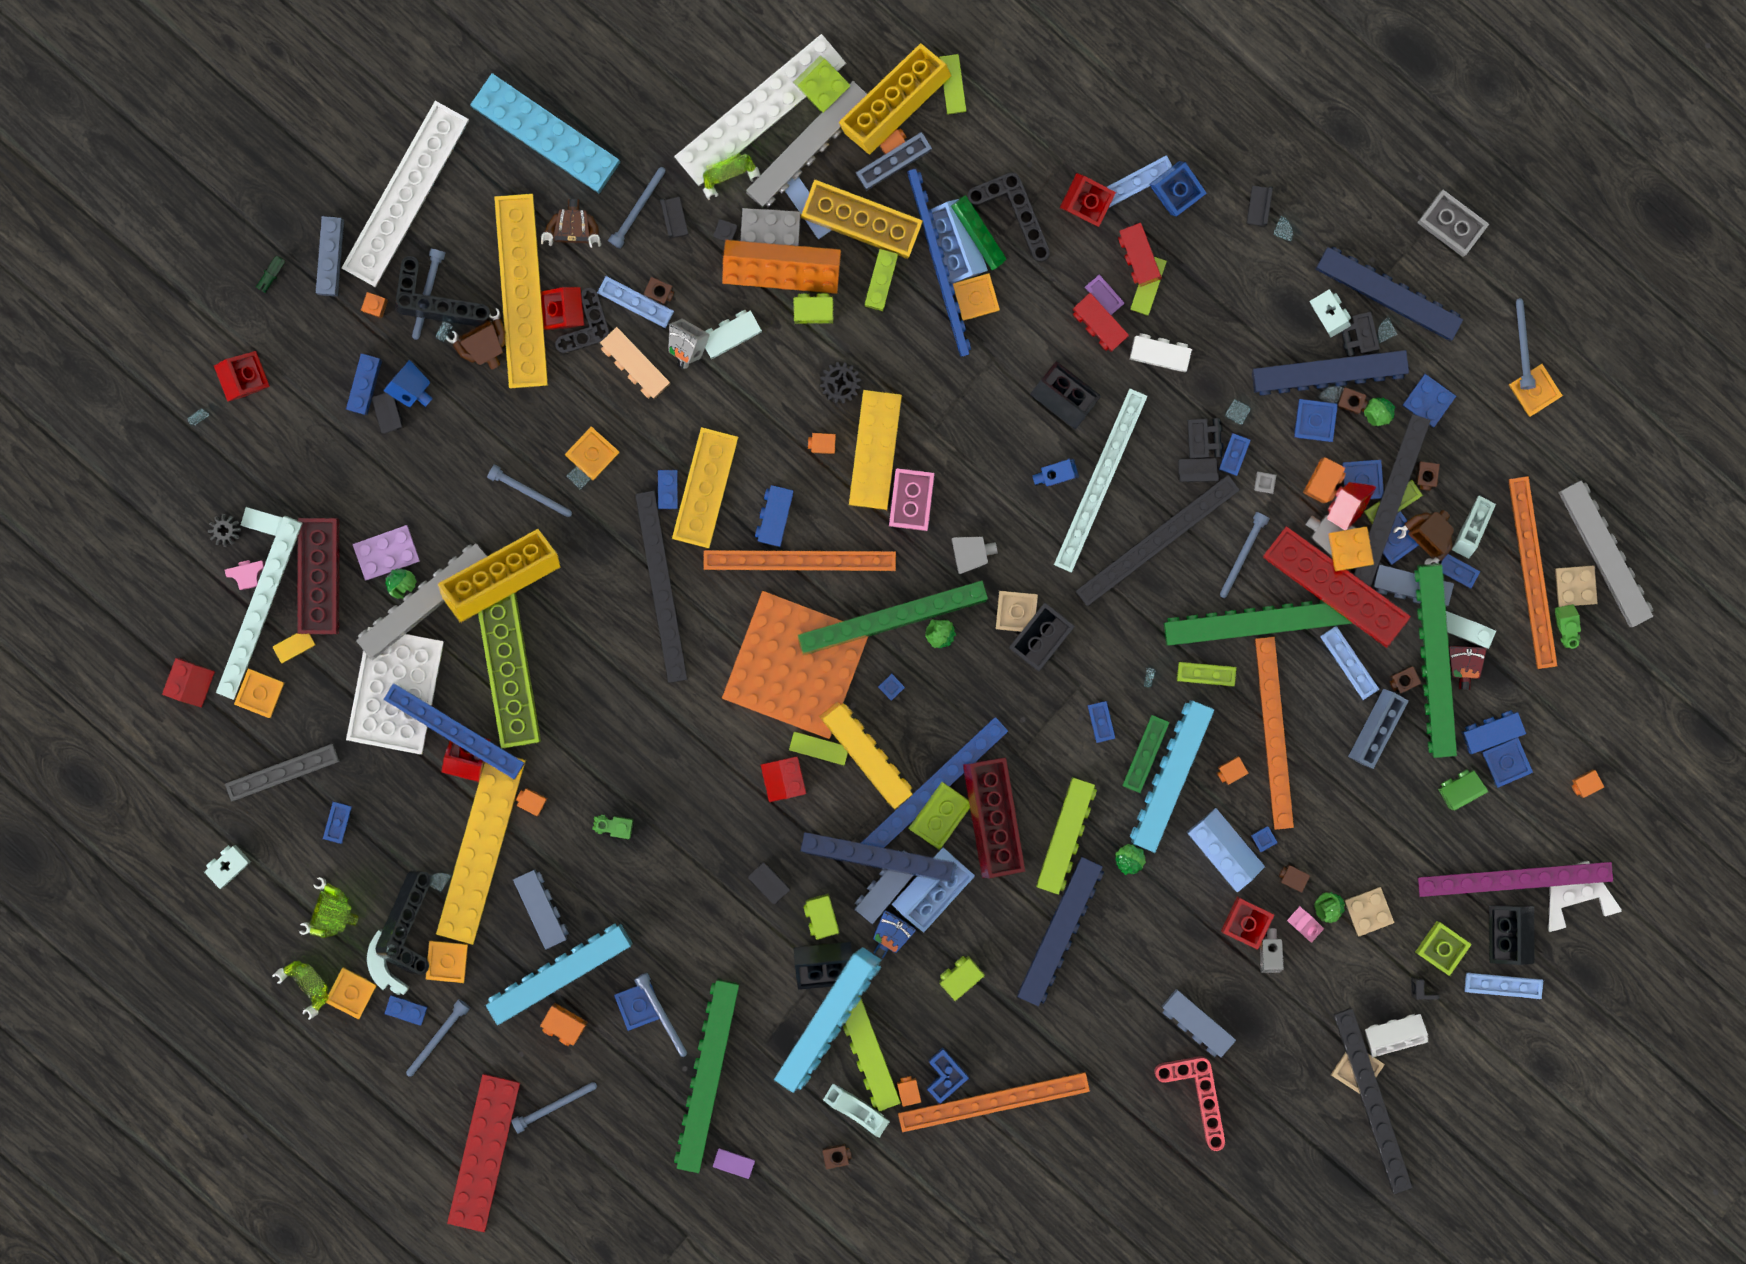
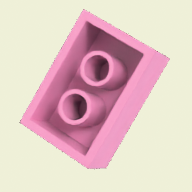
M896 469L889 527L928 530L934 473Z

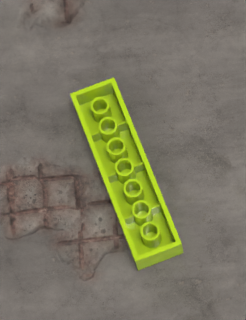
M515 592L478 612L501 748L541 742Z

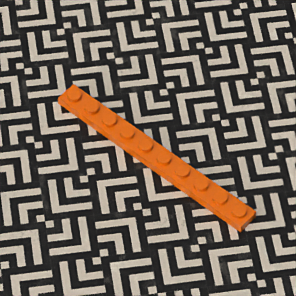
M1529 477L1508 479L1537 669L1557 666Z
M704 550V570L896 571V552Z
M1275 637L1255 639L1273 825L1274 830L1294 828Z
M1086 1072L899 1112L898 1115L902 1132L1086 1093L1090 1092Z

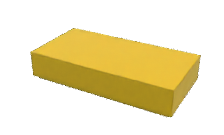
M296 633L274 645L273 649L283 664L314 647L316 644L310 634Z

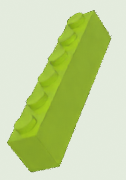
M1072 777L1036 885L1037 888L1058 895L1060 891H1064L1067 882L1064 880L1066 872L1070 873L1073 862H1070L1072 854L1076 855L1079 846L1076 841L1078 836L1082 837L1085 828L1082 823L1084 818L1089 816L1091 808L1088 805L1090 800H1094L1097 789H1094V784Z
M861 999L857 1006L849 1011L851 1015L846 1021V1025H843L846 1036L850 1035L853 1043H850L853 1054L857 1053L859 1061H857L859 1071H864L866 1079H863L866 1089H871L873 1094L870 1097L874 1108L877 1107L879 1111H882L901 1102Z

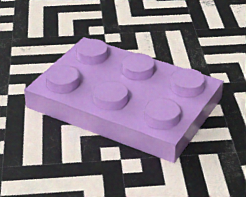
M408 525L353 544L365 581L387 574L392 569H401L420 562Z

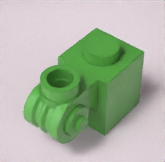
M1574 604L1555 608L1556 625L1562 634V638H1560L1561 643L1565 648L1574 649L1579 646L1580 635L1578 632H1581L1579 614Z
M605 815L594 816L595 822L593 823L592 830H595L598 834L609 832L612 837L631 838L634 819L614 816L613 820L606 818Z

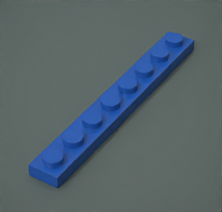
M395 683L392 684L383 699L512 779H516L525 764Z

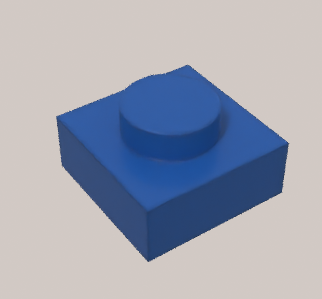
M893 674L878 686L891 701L905 688Z
M1268 826L1251 835L1260 852L1277 844Z

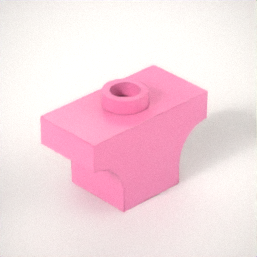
M250 560L239 562L238 567L225 570L226 577L234 578L238 583L239 590L257 587L265 561L250 563Z
M1301 907L1287 920L1311 943L1324 930Z

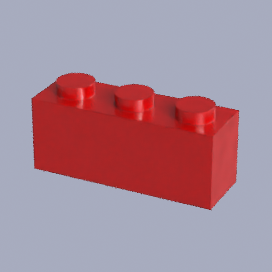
M1138 223L1120 230L1121 236L1118 237L1121 247H1125L1128 254L1124 256L1128 266L1132 265L1134 272L1131 273L1134 283H1139L1140 287L1161 280L1160 271L1142 224Z
M1091 293L1072 309L1075 312L1073 316L1078 322L1081 323L1083 321L1088 326L1085 329L1092 337L1096 335L1099 338V345L1105 351L1109 349L1112 352L1129 336Z

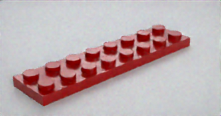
M1287 526L1263 555L1264 559L1387 648L1411 618L1410 615L1349 571H1335L1331 558Z
M487 1074L482 1075L447 1224L485 1232L521 1082Z

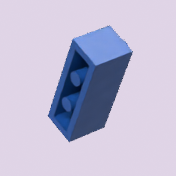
M364 354L360 355L346 410L368 415L382 363L381 359Z
M772 485L770 489H766L764 500H767L766 508L762 507L760 518L763 521L761 526H757L755 537H758V542L781 547L794 493L793 490Z
M1512 710L1501 713L1502 717L1498 719L1490 717L1483 720L1484 724L1477 726L1475 723L1466 726V731L1461 733L1469 754L1477 753L1525 735L1526 732L1519 713H1513Z

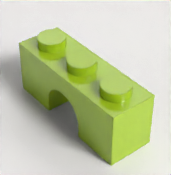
M879 250L865 307L880 311L884 310L898 258L897 253Z

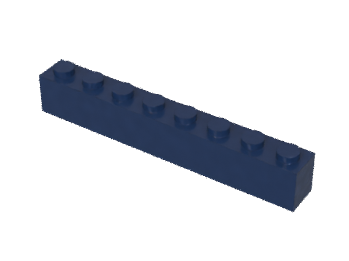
M1333 246L1331 249L1328 247L1325 249L1315 270L1448 341L1453 340L1463 319L1459 318V313L1453 310L1446 311L1443 309L1442 304L1436 301L1431 303L1426 300V296L1422 293L1416 292L1415 294L1409 291L1407 285L1403 283L1398 285L1392 282L1393 278L1386 274L1381 276L1375 273L1376 269L1369 265L1364 267L1358 264V259L1352 256H1348V258L1341 254L1342 251Z
M1406 350L1252 370L1254 393L1259 392L1260 396L1270 395L1271 391L1278 390L1279 393H1288L1291 388H1297L1298 391L1309 390V386H1317V389L1328 388V384L1335 383L1337 387L1345 386L1349 381H1355V384L1366 383V379H1374V382L1385 381V377L1393 376V380L1403 379L1404 375L1409 374Z
M806 832L804 833L801 852L805 854L953 883L957 864L950 861Z
M1082 856L1080 857L1017 997L1038 1007L1040 1003L1044 1004L1048 995L1045 991L1048 985L1052 986L1056 978L1053 974L1056 968L1060 969L1064 958H1062L1064 950L1068 951L1072 941L1069 939L1072 933L1076 934L1080 923H1078L1080 915L1084 917L1088 906L1085 904L1088 898L1092 899L1096 888L1093 887L1096 880L1100 882L1104 871H1102L1103 866Z

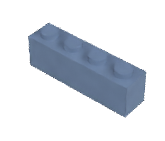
M921 132L856 172V176L867 191L929 153L932 148Z
M322 216L316 294L338 296L344 220L342 218Z
M1378 565L1372 588L1376 589V592L1387 595V592L1393 593L1395 598L1403 600L1409 597L1413 599L1414 603L1420 604V601L1416 600V590L1419 589V583L1415 582L1414 573ZM1443 581L1445 607L1449 606L1454 583Z
M1383 689L1348 757L1374 769L1408 700L1394 692Z
M882 869L879 873L881 875L880 879L877 882L873 880L867 887L869 892L865 897L861 895L854 903L857 905L855 910L873 924L913 875Z
M534 869L513 879L545 950L567 940L568 930L565 924L561 925L558 919L561 915L557 907H553L550 900L553 898L548 889L545 890L542 884L545 881L541 872H537Z
M1177 989L1161 1006L1164 1009L1163 1014L1170 1020L1174 1017L1179 1021L1177 1025L1184 1032L1189 1030L1193 1033L1192 1038L1201 1045L1203 1042L1207 1045L1208 1048L1206 1050L1214 1057L1216 1055L1222 1057L1236 1041Z

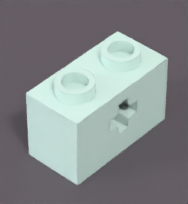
M1330 289L1310 301L1330 337L1351 326L1348 321L1351 319L1346 309H1341L1339 306L1342 303L1336 293L1332 294ZM1333 310L1335 314L1331 315L1329 311Z
M228 845L221 851L222 856L218 860L214 858L206 865L208 869L205 873L219 889L225 887L251 863L236 845L232 847ZM223 862H230V865L228 866L230 869L224 870L223 867L225 864Z

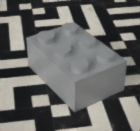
M1444 190L1439 192L1417 222L1462 257L1469 252L1489 225Z
M743 208L741 241L799 246L801 213L798 211Z

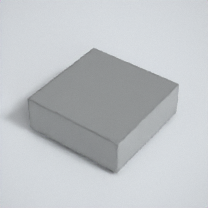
M1257 472L1254 491L1273 494L1276 475Z

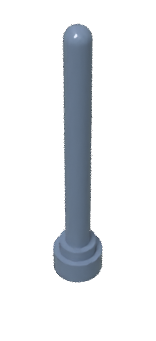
M660 167L619 231L610 236L608 242L619 249L622 248L625 243V234L665 174V168Z
M430 249L431 265L423 295H431L438 265L444 260L446 252ZM420 304L421 309H427L428 306L426 304ZM416 318L412 338L415 340L420 337L424 318Z
M1518 298L1516 300L1523 370L1520 389L1528 390L1536 388V382L1530 371L1524 301Z
M495 464L492 466L487 476L490 480H500L566 517L572 515L571 510L503 474L499 466Z
M1259 512L1255 513L1253 517L1255 519L1253 522L1254 526L1220 592L1222 598L1227 597L1261 527L1263 528L1264 525L1268 524L1269 517Z
M646 972L636 977L634 981L637 987L640 986L645 991L680 1056L685 1057L687 1051L650 986L651 982L649 981L651 978Z
M460 999L456 1001L453 1005V1013L406 1072L407 1076L411 1077L414 1075L458 1017L467 1014L470 1007Z
M592 1082L524 1118L516 1117L512 1119L511 1122L516 1132L524 1131L528 1127L527 1124L595 1090L597 1084Z

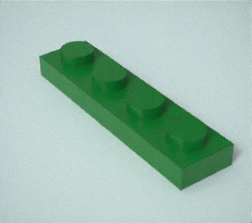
M967 196L961 197L952 204L953 211L991 270L998 268L1007 259Z
M1151 715L1122 786L1141 793L1170 722Z

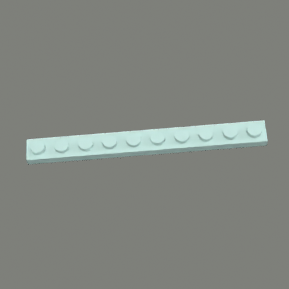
M1129 389L1056 558L1055 566L1072 572L1146 401V395Z
M283 516L216 691L220 695L233 700L237 696L303 524L302 522Z

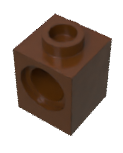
M651 277L643 295L666 305L667 301L671 302L675 292L672 291L673 286ZM656 288H665V294L662 297L656 296Z
M1343 388L1337 407L1360 414L1361 411L1364 412L1368 401L1365 400L1367 395ZM1351 396L1356 397L1358 400L1356 407H1352L1348 403Z
M1418 462L1415 484L1420 486L1421 490L1431 491L1432 487H1437L1440 464ZM1425 471L1430 472L1432 475V479L1429 482L1423 480L1422 476Z
M1413 666L1391 675L1392 680L1389 681L1393 691L1403 693L1421 684ZM1402 675H1406L1409 679L1406 686H1402L1399 683Z
M1287 865V867L1281 869L1278 877L1281 878V883L1302 893L1310 875Z
M845 1144L822 1149L826 1169L849 1165V1159H852L850 1148H846ZM834 1152H841L843 1158L840 1161L834 1160L832 1158Z

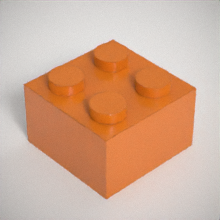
M1326 457L1320 459L1303 493L1321 503L1332 501L1337 492L1335 490L1336 485L1341 484L1346 475L1344 473L1345 468Z
M554 1003L540 1026L543 1028L542 1031L550 1036H553V1034L558 1036L561 1043L569 1046L576 1043L587 1021Z

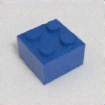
M1181 161L1177 162L1149 184L1172 216H1178L1207 194L1186 162Z

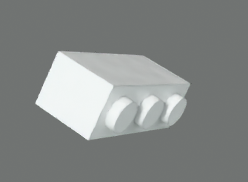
M1141 333L1139 336L1134 337L1130 360L1181 372L1187 371L1192 349L1188 348V344L1177 342V345L1169 344L1170 340L1158 338V341L1152 340L1150 335Z
M1421 1014L1408 1015L1404 1019L1390 1020L1386 1024L1372 1025L1365 1029L1366 1040L1372 1058L1428 1042V1034Z

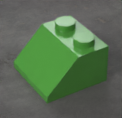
M1466 769L1457 774L1459 777L1453 781L1450 778L1441 783L1442 787L1438 788L1449 809L1456 810L1488 792L1475 771Z

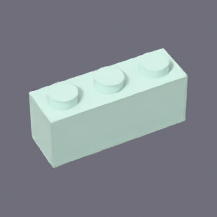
M751 310L739 312L736 314L737 318L732 321L727 319L719 323L720 327L714 331L712 328L705 331L710 334L705 348L711 359L762 332Z

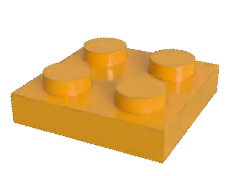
M990 273L953 283L963 321L1000 311Z
M1543 364L1531 370V375H1533V379L1536 382V388L1520 389L1521 377L1509 384L1529 417L1562 397L1561 392Z
M590 427L566 452L565 456L594 481L619 454V451L593 427Z
M1367 527L1328 533L1335 571L1374 565Z
M248 669L234 705L271 718L285 682Z
M429 941L427 959L429 969L426 972V979L464 983L468 944Z
M343 967L325 1002L360 1019L377 984Z

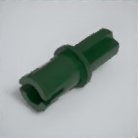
M279 256L274 257L267 270H264L265 273L256 285V288L260 290L265 283L262 291L267 293L274 279H277L276 276L285 263L284 259Z

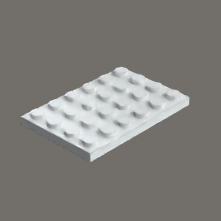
M405 634L373 661L363 650L346 740L423 754L428 727L383 699L392 684L395 683L432 706L444 641Z

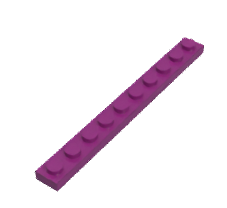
M1612 862L1418 877L1420 897L1613 882Z

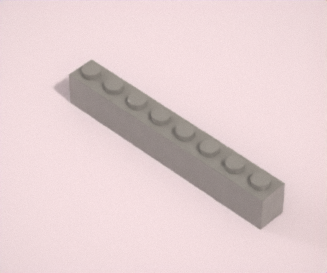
M854 81L746 190V193L762 209L765 206L769 208L776 200L774 197L779 192L782 194L789 187L787 183L792 178L796 180L803 173L801 169L805 165L809 167L816 159L814 156L819 151L822 153L827 149L831 138L836 139L843 132L839 121L867 95Z
M1581 480L1560 490L1558 493L1629 627H1634L1653 617L1651 613L1653 608L1643 598L1644 591L1642 587L1634 581L1635 574L1633 570L1625 564L1626 557L1615 545L1617 544L1615 536L1610 534L1606 528L1608 523L1604 517L1600 516L1598 512L1600 508L1597 502L1591 499L1589 495L1591 491L1588 485Z
M470 544L464 548L463 554L460 557H453L447 563L449 566L444 570L442 568L437 570L432 575L433 579L429 582L424 581L418 586L419 590L414 594L409 593L403 598L404 602L401 605L393 606L384 619L380 617L373 623L374 627L369 631L366 629L358 635L357 643L372 661L445 602L441 596L438 583L487 557L477 544L473 546Z

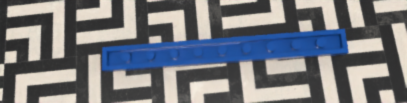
M916 169L909 170L907 174L920 219L922 220V226L960 357L969 355L968 351L971 350L969 340L964 338L963 332L966 329L963 320L960 321L958 317L960 308L958 302L954 303L952 295L955 294L953 284L948 282L947 276H950L947 265H943L942 258H944L942 246L938 247L937 244L939 235L937 228H933L931 223L934 220L932 211L927 209L926 202H929L926 191H922L920 185L923 183L921 173H917Z
M996 717L993 718L860 844L884 848L918 816L941 782L948 786L953 784L964 773L963 764L976 762L1008 730Z

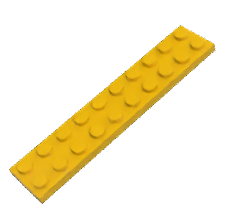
M533 194L496 196L495 210L509 388L548 386Z
M518 758L522 762H526V760ZM485 762L440 918L437 935L474 944L524 765L516 779H512Z

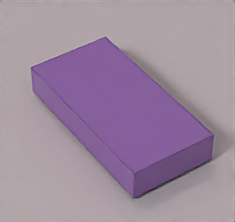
M1100 274L1085 286L1086 290L1098 300L1110 315L1124 304Z
M719 1148L713 1167L749 1179L755 1160Z

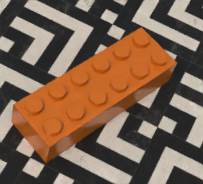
M725 240L722 284L837 294L841 250Z

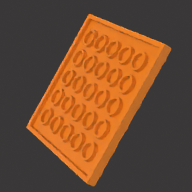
M762 591L722 699L830 739L832 732L819 716L836 702L841 705L843 704L868 637L803 656L797 638L799 634L843 621Z

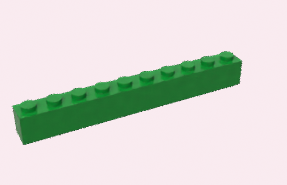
M1440 563L1417 565V570H1414L1415 582L1419 583V589L1416 590V600L1420 601L1417 616L1418 620L1422 622V627L1419 628V638L1423 639V647H1420L1421 658H1424L1425 666H1422V676L1426 677L1423 693L1424 696H1427L1428 703L1425 704V715H1429L1426 731L1427 734H1430L1431 741L1427 742L1428 753H1432L1433 758L1457 756L1443 569Z
M979 581L802 633L797 638L802 655L804 656L984 603L988 598L983 581Z
M1320 600V604L1313 605L1312 601L1301 602V606L1294 607L1293 603L1283 604L1282 609L1266 606L1263 607V611L1257 612L1255 608L1244 609V613L1236 614V610L1225 611L1223 616H1217V613H1208L1206 618H1198V615L1187 616V620L1179 621V617L1167 618L1168 622L1164 623L1166 646L1351 624L1352 622Z
M717 979L716 983L711 985L710 994H713L712 1002L708 1001L706 1013H709L708 1021L704 1020L702 1032H705L704 1040L700 1039L698 1046L701 1055L700 1058H696L694 1065L697 1074L696 1077H692L690 1088H693L692 1096L688 1095L686 1107H689L688 1115L684 1114L682 1125L685 1126V1131L680 1133L678 1144L681 1145V1149L675 1155L674 1163H677L676 1169L694 1173L700 1172L739 983Z

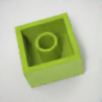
M819 56L793 82L816 108L823 113L851 86L822 56Z
M798 294V297H794L795 324L833 323V297H829V294H817V297H810L809 294Z
M829 893L807 899L803 907L806 917L811 918L812 923H809L811 935H815L816 939L839 933Z
M1436 921L1415 953L1450 976L1472 944L1442 923Z
M962 956L955 962V967L952 970L948 968L940 975L941 979L939 981L942 987L956 1001L982 979L984 973L969 956L966 958Z

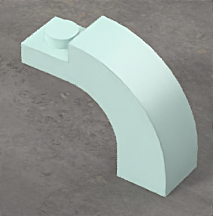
M380 929L372 939L368 949L367 964L370 975L381 989L384 990L389 984L391 986L390 990L394 993L404 995L410 987L395 977L389 971L386 960L376 954L375 947L382 933V929Z
M832 1084L823 1099L832 1108L849 1116L879 1138L890 1122L869 1104L835 1084Z

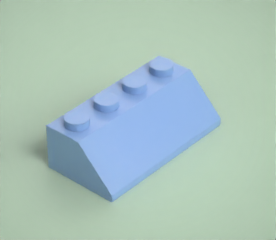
M957 200L943 203L931 209L934 218L931 223L933 228H937L939 235L937 244L938 247L942 246L944 258H942L943 265L948 266L950 276H947L949 284L960 282L988 271L982 254L951 207Z
M1217 808L1187 831V834L1236 892H1239L1251 882L1265 867Z
M942 848L934 858L957 864L953 883L917 876L892 903L906 919L922 932L928 929L975 877L972 872L945 848Z

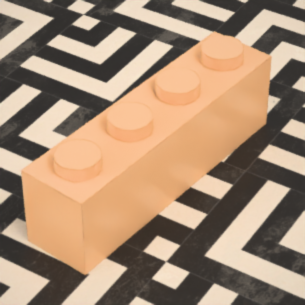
M617 327L600 342L603 345L601 350L608 357L612 355L616 359L614 363L621 371L623 369L627 370L629 373L627 377L635 385L639 383L643 387L640 391L648 399L650 397L655 399L671 384Z

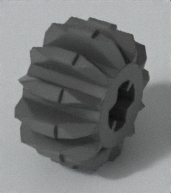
M222 514L221 520L218 516L214 517L216 524L213 522L209 523L210 526L214 527V529L208 530V533H214L210 540L217 539L216 545L219 546L222 542L223 547H227L228 541L231 545H234L233 537L235 539L240 538L235 532H241V528H235L239 522L234 521L232 523L233 516H229L227 519L226 515ZM224 525L225 528L229 529V532L226 533V536H224V533L220 532L221 528L224 529Z

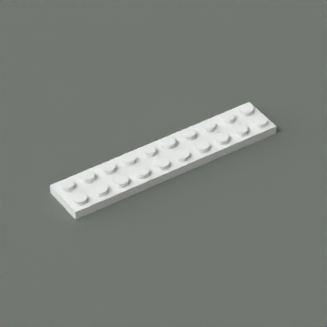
M822 34L674 156L698 186L706 181L705 177L707 175L713 176L806 98L793 82L819 56L824 57L837 72L846 65V62Z
M437 101L434 102L343 264L342 269L374 287L378 285L467 126L469 119Z

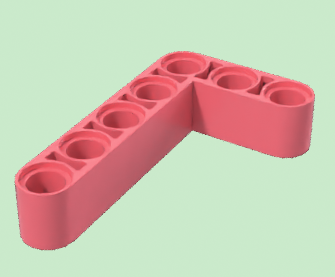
M1198 1056L1159 1064L1155 1068V1075L1161 1082L1195 1078L1207 1145L1213 1151H1219L1224 1148L1225 1139L1212 1068L1207 1058ZM1205 1061L1207 1064L1206 1069L1198 1070L1197 1063ZM1182 1064L1188 1067L1185 1074L1178 1073V1067ZM1162 1068L1169 1070V1074L1165 1078L1159 1076V1071ZM1203 1080L1210 1081L1208 1089L1200 1088V1083ZM1206 1099H1212L1214 1101V1104L1211 1108L1204 1107V1101ZM1210 1118L1217 1119V1124L1214 1127L1207 1125V1121ZM1219 1137L1221 1142L1219 1145L1213 1146L1211 1145V1139Z

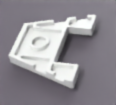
M1585 861V862H1581V863H1578V864H1590V863H1589V861ZM1603 882L1550 886L1548 932L1566 928L1561 908L1599 897L1604 916L1622 911Z

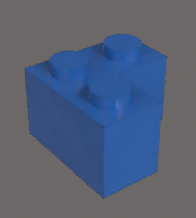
M943 1047L929 1059V1063L940 1076L927 1086V1090L941 1104L969 1077Z

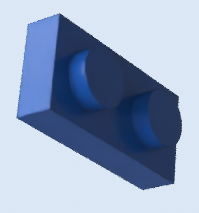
M1232 433L1219 470L1237 476L1250 439Z
M658 470V509H678V470Z
M1449 554L1440 563L1444 575L1470 589L1480 571Z
M1107 702L1087 705L1096 743L1115 739Z
M338 802L332 803L323 839L340 844L343 843L352 806Z
M391 995L385 1014L421 1026L428 1007Z

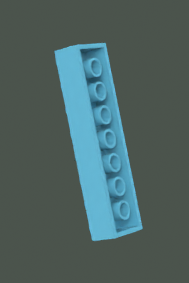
M494 74L490 75L470 104L473 109L598 194L621 163L619 159Z
M1191 700L1189 703H1185L1181 712L1184 714L1182 721L1178 720L1174 729L1177 733L1174 739L1171 738L1167 745V749H1169L1167 757L1163 756L1159 766L1162 767L1160 774H1155L1152 784L1155 786L1152 792L1148 791L1144 802L1147 803L1145 810L1141 809L1137 820L1140 822L1137 828L1133 827L1130 834L1133 844L1152 852L1156 851L1214 709Z
M614 923L604 930L605 934L600 936L598 933L587 940L589 943L585 946L583 943L572 948V953L568 956L564 953L555 959L556 963L550 965V963L545 964L538 969L539 973L536 975L532 972L521 979V984L518 985L515 982L504 989L506 991L504 994L501 995L498 992L490 997L486 1007L496 1024H501L629 948L633 943L621 924L617 926Z
M863 947L854 953L775 1077V1081L791 1092H795L797 1089L801 1090L811 1078L809 1074L816 1070L821 1062L819 1058L821 1059L831 1047L829 1043L841 1031L839 1027L849 1019L851 1015L849 1011L855 1008L861 1000L858 996H861L871 984L869 979L871 980L881 968L879 966L880 958Z

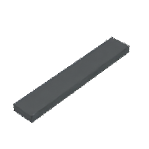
M330 744L225 783L232 802L340 762L334 744Z

